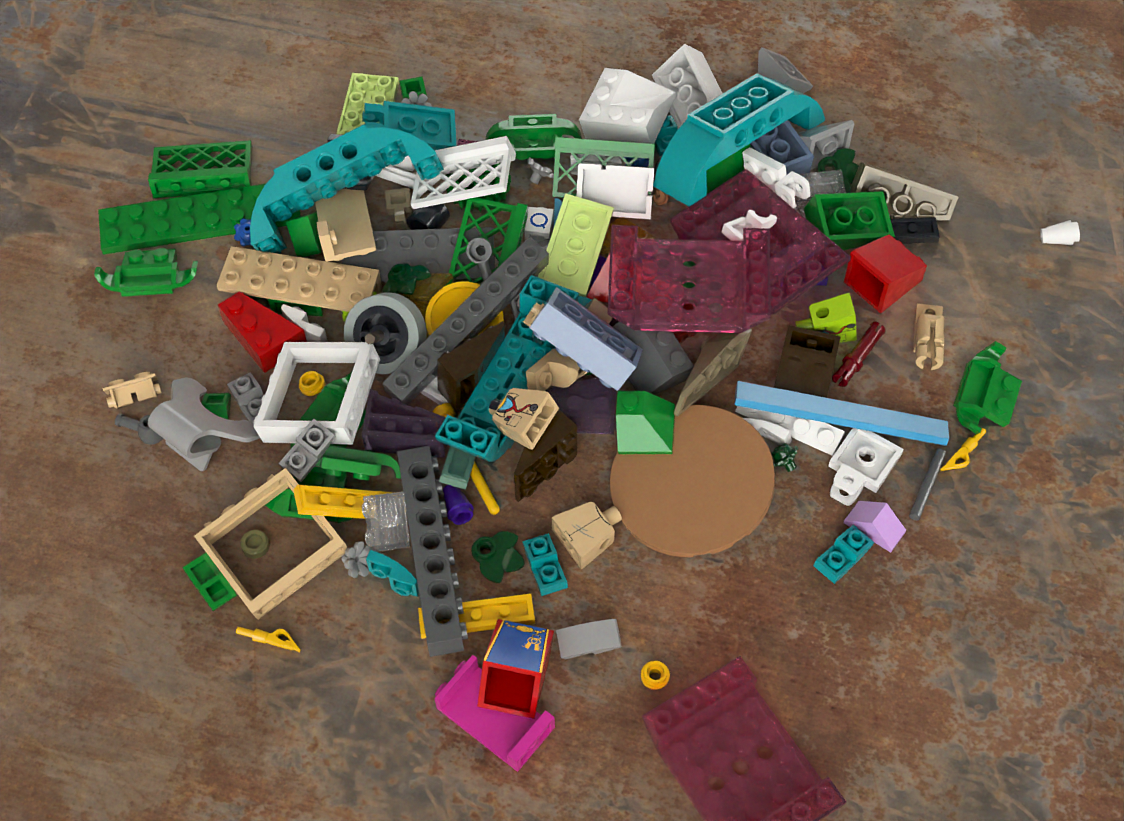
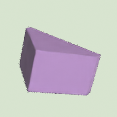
M858 501L844 520V524L849 527L852 525L856 526L872 541L890 553L906 532V529L889 505L883 502Z

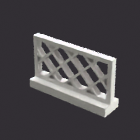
M504 136L435 150L444 170L440 171L438 176L426 182L421 181L418 173H416L411 206L413 209L506 192L510 163L515 161L516 152L508 137ZM494 164H499L496 168L492 167ZM477 168L472 173L468 171L469 169ZM486 170L490 171L482 180L478 178ZM453 173L449 178L445 176L446 174ZM463 174L467 176L460 184L455 183ZM496 177L500 178L499 184L488 185ZM440 179L444 180L436 189L432 187ZM473 181L477 183L472 189L465 190ZM450 186L454 187L449 193L442 194ZM427 190L431 192L426 198L420 199Z

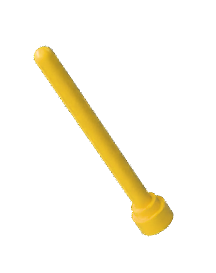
M443 403L432 411L436 423L442 425L447 415L452 417L456 415L450 403ZM474 461L470 476L489 512L492 515H496L499 513L500 508Z

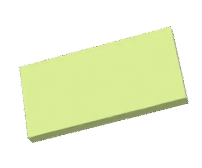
M352 73L336 134L344 135L365 124V122H362L365 103L383 106L384 101L395 102L399 78Z

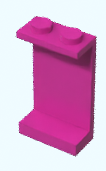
M472 655L467 662L464 660L457 666L454 677L448 683H442L435 693L436 708L518 772L555 728V717L546 710L542 715L536 712L535 719L477 707L482 669L478 667L477 658Z

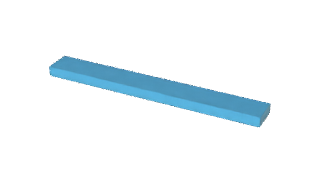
M737 381L736 406L947 446L949 441L948 421L742 381Z

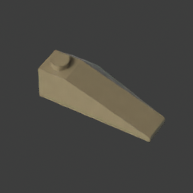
M862 161L859 164L850 192L883 191L890 219L936 217V220H950L959 198L954 194Z
M744 327L720 331L714 337H708L703 342L700 348L702 351L677 402L674 411L677 417L739 366L752 332L751 328Z

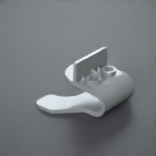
M185 377L172 381L171 400L158 405L148 419L149 428L165 439L166 445L198 470L205 471L212 453L217 451L221 445L220 437L241 442H251L260 438L253 427L254 424L250 421L224 419L207 410L199 397L206 394L207 389L196 380Z

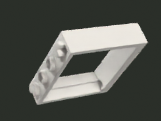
M284 342L281 353L278 354L274 372L270 375L266 394L262 397L259 413L254 419L253 427L263 443H296V438L311 422L277 420L297 363H355L336 421H318L335 435L331 444L353 445L380 361L374 345L367 344L366 342Z

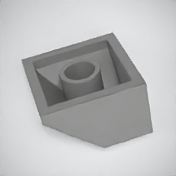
M761 47L758 56V74L775 79L801 93L812 89L813 85L785 56Z
M853 120L819 126L798 133L814 156L811 170L817 168L821 159L833 156L837 150L849 149L854 128Z

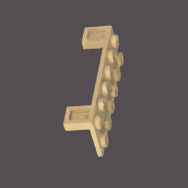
M341 189L333 197L328 199L322 198L315 202L318 222H316L326 262L339 261L346 257L366 255L369 252L376 251L364 191Z
M231 246L217 283V289L230 293L240 291L248 296L350 312L354 305L362 299L372 296L373 292L381 293L382 284L380 273L377 269Z

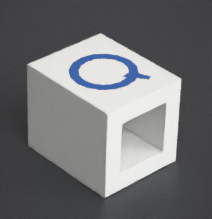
M528 207V218L524 230L525 241L529 237L536 242L551 238L554 226L553 209Z

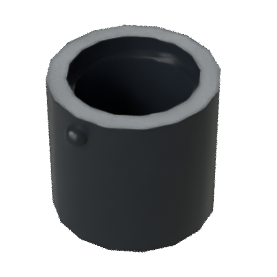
M444 204L417 208L407 218V225L411 230L441 229L449 219L450 212Z

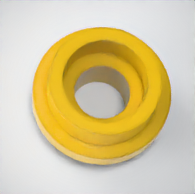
M316 371L304 373L299 380V389L306 396H314L320 393L325 386L324 377Z
M650 661L642 667L641 681L646 687L658 690L667 685L670 672L664 663ZM658 673L660 678L653 680L650 674Z

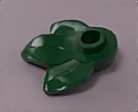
M839 149L833 156L825 157L818 163L817 172L819 176L828 181L830 189L835 193L851 192L850 184L853 183L859 165L853 162L856 152L853 149ZM832 167L834 171L827 172L825 168Z
M396 264L388 273L389 280L383 287V293L397 294L399 292L413 295L416 282L431 277V273L423 265Z
M501 531L491 538L486 536L480 537L473 543L471 548L472 556L480 563V572L486 579L494 583H501L504 572H515L524 567V559L513 548L518 541V535L508 531ZM483 549H489L490 553L482 554L481 551Z

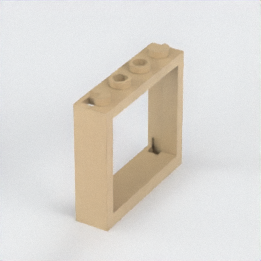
M286 468L275 476L271 474L266 483L259 488L256 487L248 491L242 501L225 508L219 518L213 522L205 523V528L194 535L258 620L343 556L347 549L344 541L324 516L311 515L330 541L254 599L225 563L212 544L288 487L294 493L293 489L299 484Z

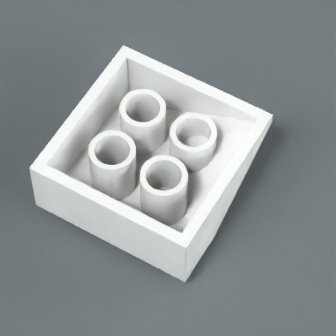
M604 68L579 118L585 139L654 144L674 102L676 92L628 70Z

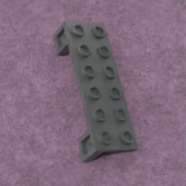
M480 227L484 234L494 229V227ZM460 228L373 231L376 251L369 252L366 255L346 257L342 259V263L377 269L380 273L381 282L389 280L388 273L394 265L403 263L410 266L423 265L427 267L431 277L424 280H435L441 276L448 277ZM471 228L465 233L468 242L474 238L481 237L476 228ZM495 234L488 238L493 247ZM483 245L479 247V253L481 255L485 254L486 248ZM466 252L459 256V261L463 267L472 262ZM494 255L488 260L491 270L495 268ZM479 264L466 271L471 279H478L482 276ZM462 273L454 279H466V277Z

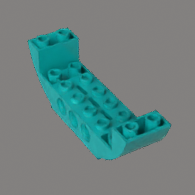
M756 73L687 115V120L677 130L662 155L653 187L683 204L691 206L707 196L706 170L787 120L806 130L818 126L825 121L823 110L818 102L810 96L775 79Z
M364 124L273 169L275 174L262 189L252 212L250 224L251 245L258 251L281 254L282 250L286 249L287 246L278 230L276 221H285L292 216V213L300 209H309L315 204L314 202L322 198H331L337 194V191L345 187H353L361 179L367 176H375L389 165L401 163L407 156L410 157L421 181L438 176L440 171L444 170L435 150L416 136L398 129L384 127L366 128Z
M533 275L529 277L520 292V313L459 417L446 416L435 435L439 442L490 462L498 460L508 448L511 449L515 441L504 435L492 420L493 415L489 412V405L494 399L503 401L512 388L528 389L526 371L548 352L555 349V346L547 340L542 341L537 338L533 330L523 321L536 302L540 305L546 303L556 287L575 301H578V292Z

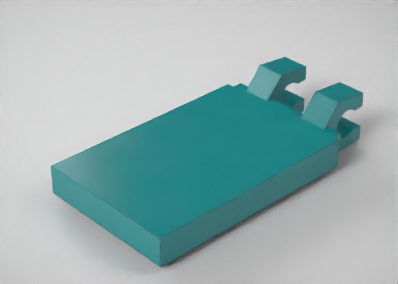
M384 101L383 106L365 103L362 122H365L366 128L384 127L398 129L423 140L433 150L456 146L454 109Z

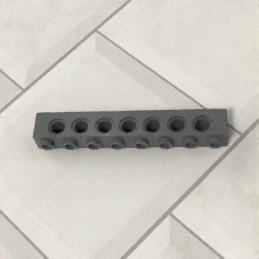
M529 237L383 382L385 392L405 409L437 377V359L443 353L461 346L467 339H473L478 336L522 291L531 275L537 276L549 264V253L534 239Z
M430 446L397 451L429 655L433 657L464 651L463 640L468 639L466 623H459L458 615L464 614L461 597L455 598L454 590L459 589L457 572L451 573L450 565H455L453 548L447 549L446 541H451L449 525H443L442 518L447 517L445 501H439L438 495L443 494L442 484L439 482L440 478L435 479L434 472L439 471L437 455L431 456ZM431 546H437L434 549H427ZM434 570H441L439 573H431ZM439 594L446 595L443 598H435ZM443 619L450 620L449 622L444 624L439 623V621Z

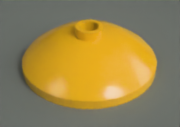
M455 282L446 285L435 293L427 306L425 314L428 335L430 336L480 285L473 282ZM501 311L478 335L483 333L488 327L495 326L501 323L502 321L504 322L503 311Z

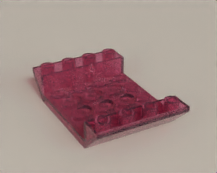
M612 225L608 315L631 329L640 331L743 333L771 318L770 228H743L742 241L638 239V226ZM693 261L696 265L687 267L683 265V262ZM685 282H692L696 286L693 288H685L682 284ZM690 303L693 304L695 308L692 310H685L682 308V305Z
M741 656L642 715L644 724L658 754L704 821H820L846 804V800L830 778L827 777L824 780L820 778L756 690L757 678ZM761 746H767L772 750L773 756L770 759H762L758 756L756 750ZM737 761H742L747 764L749 771L744 775H739L733 771L732 765ZM711 777H719L723 780L724 787L721 790H713L708 786L707 781Z

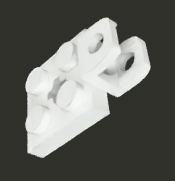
M750 147L742 152L747 188L753 195L763 198L770 204L793 210L797 206L795 204V196L802 199H807L811 196L809 182L803 176L793 171L786 174V166Z
M852 428L828 467L837 471L830 490V496L849 506L857 500L864 487L876 493L901 457L904 449L871 431ZM866 454L870 455V462L861 460L859 455L863 457ZM842 489L846 491L849 495L843 496L840 494L839 490Z

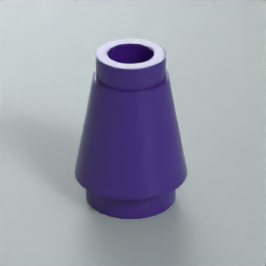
M446 485L443 488L448 519L456 525L469 522L473 517L474 508L460 488Z

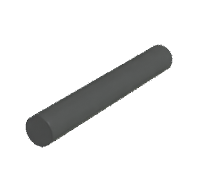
M938 448L935 451L909 514L912 520H920L946 456V451Z

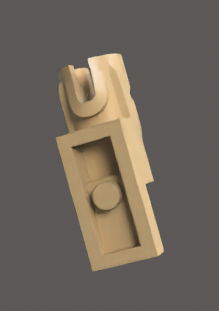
M918 303L916 305L913 352H915L916 364L921 369L924 368V360L927 357L931 358V370L938 369L943 364V306Z
M552 349L526 371L527 386L529 390L546 391L550 386L565 388L572 385L578 378L588 372L583 371L571 357H565L558 353L556 349Z

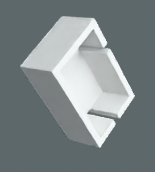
M579 163L576 197L614 207L612 217L651 219L653 195H648V191H653L655 168L606 165V170H603L602 164Z

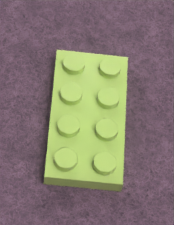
M565 193L546 250L549 253V264L538 274V278L578 292L579 296L586 297L614 207Z

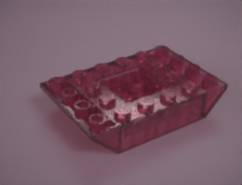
M747 169L670 219V223L686 253L688 254L693 251L727 285L726 289L754 314L774 315L851 260V256ZM748 210H753L758 216L765 218L769 217L770 214L777 217L776 223L771 228L740 247L735 245L721 232L725 223L740 217H746ZM760 251L763 252L765 255L754 256L752 253Z

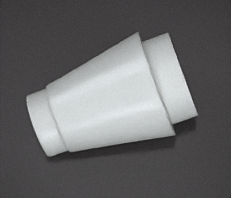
M1068 220L1040 229L1042 244L1073 245V242H1079L1078 223Z

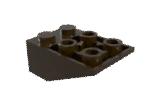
M503 321L495 326L488 327L475 338L467 339L461 346L443 353L437 359L438 391L456 411L466 405L505 338V323Z
M789 325L774 388L827 398L841 337Z
M559 409L533 450L527 447L523 449L514 472L515 499L518 502L524 497H530L536 491L539 484L544 480H550L556 474L558 468L564 463L568 464L573 461L577 455V425Z

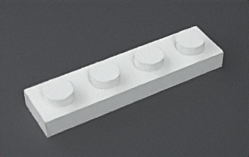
M737 406L735 411L748 418L764 420L789 430L792 438L831 456L837 451L845 434V431L825 422Z

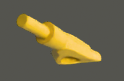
M982 428L980 433L975 434L973 437H968L961 448L940 470L945 471L966 467L970 463L968 454L978 446V441L986 433V430ZM959 459L964 461L963 463L955 464Z
M239 626L236 629L237 634L251 637L253 641L301 652V649L294 642L291 635L284 629H277L273 633L257 628L253 631ZM281 635H285L288 638V640L283 641L278 637Z

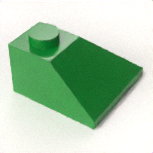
M618 391L616 406L618 454H672L675 404L646 391Z

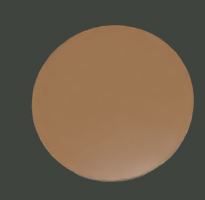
M691 405L678 417L675 415L672 454H618L617 451L610 475V492L613 504L620 512L621 521L630 531V534L639 542L655 551L677 557H694V555L708 553L715 554L733 547L734 543L746 535H750L763 520L770 507L775 490V471L772 455L760 433L740 416L725 409L706 405Z

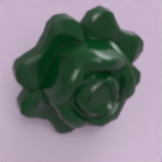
M787 443L775 447L774 451L771 452L774 467L784 466L787 472L796 469L797 466L793 460L799 448L797 446L790 447Z

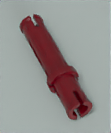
M872 322L851 353L846 354L842 359L843 364L832 376L834 383H837L841 376L843 377L838 386L846 387L854 373L859 372L863 367V361L882 335L885 334L886 330L883 325H881L877 332L875 331L880 324L879 322Z

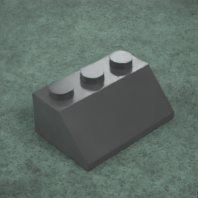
M654 303L632 311L613 326L614 329L643 349L637 367L628 377L636 391H646L656 395L686 381L694 365Z

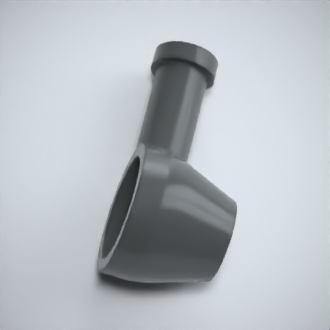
M479 237L472 239L468 243L466 253L472 262L479 264L483 281H485L492 274L488 260L493 254V247L487 239ZM481 245L486 248L484 255H481L478 251Z
M122 413L116 416V426H123L138 431L140 440L145 444H156L163 439L152 429L146 427L150 415L142 417L140 421L127 417Z

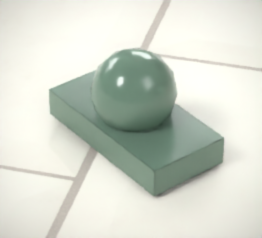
M450 446L439 482L466 490L476 456Z

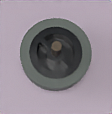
M379 293L362 299L350 310L344 325L345 342H366L367 344L374 345L380 358L376 371L377 374L393 373L426 340L427 334L424 318L417 306L406 297L396 293Z

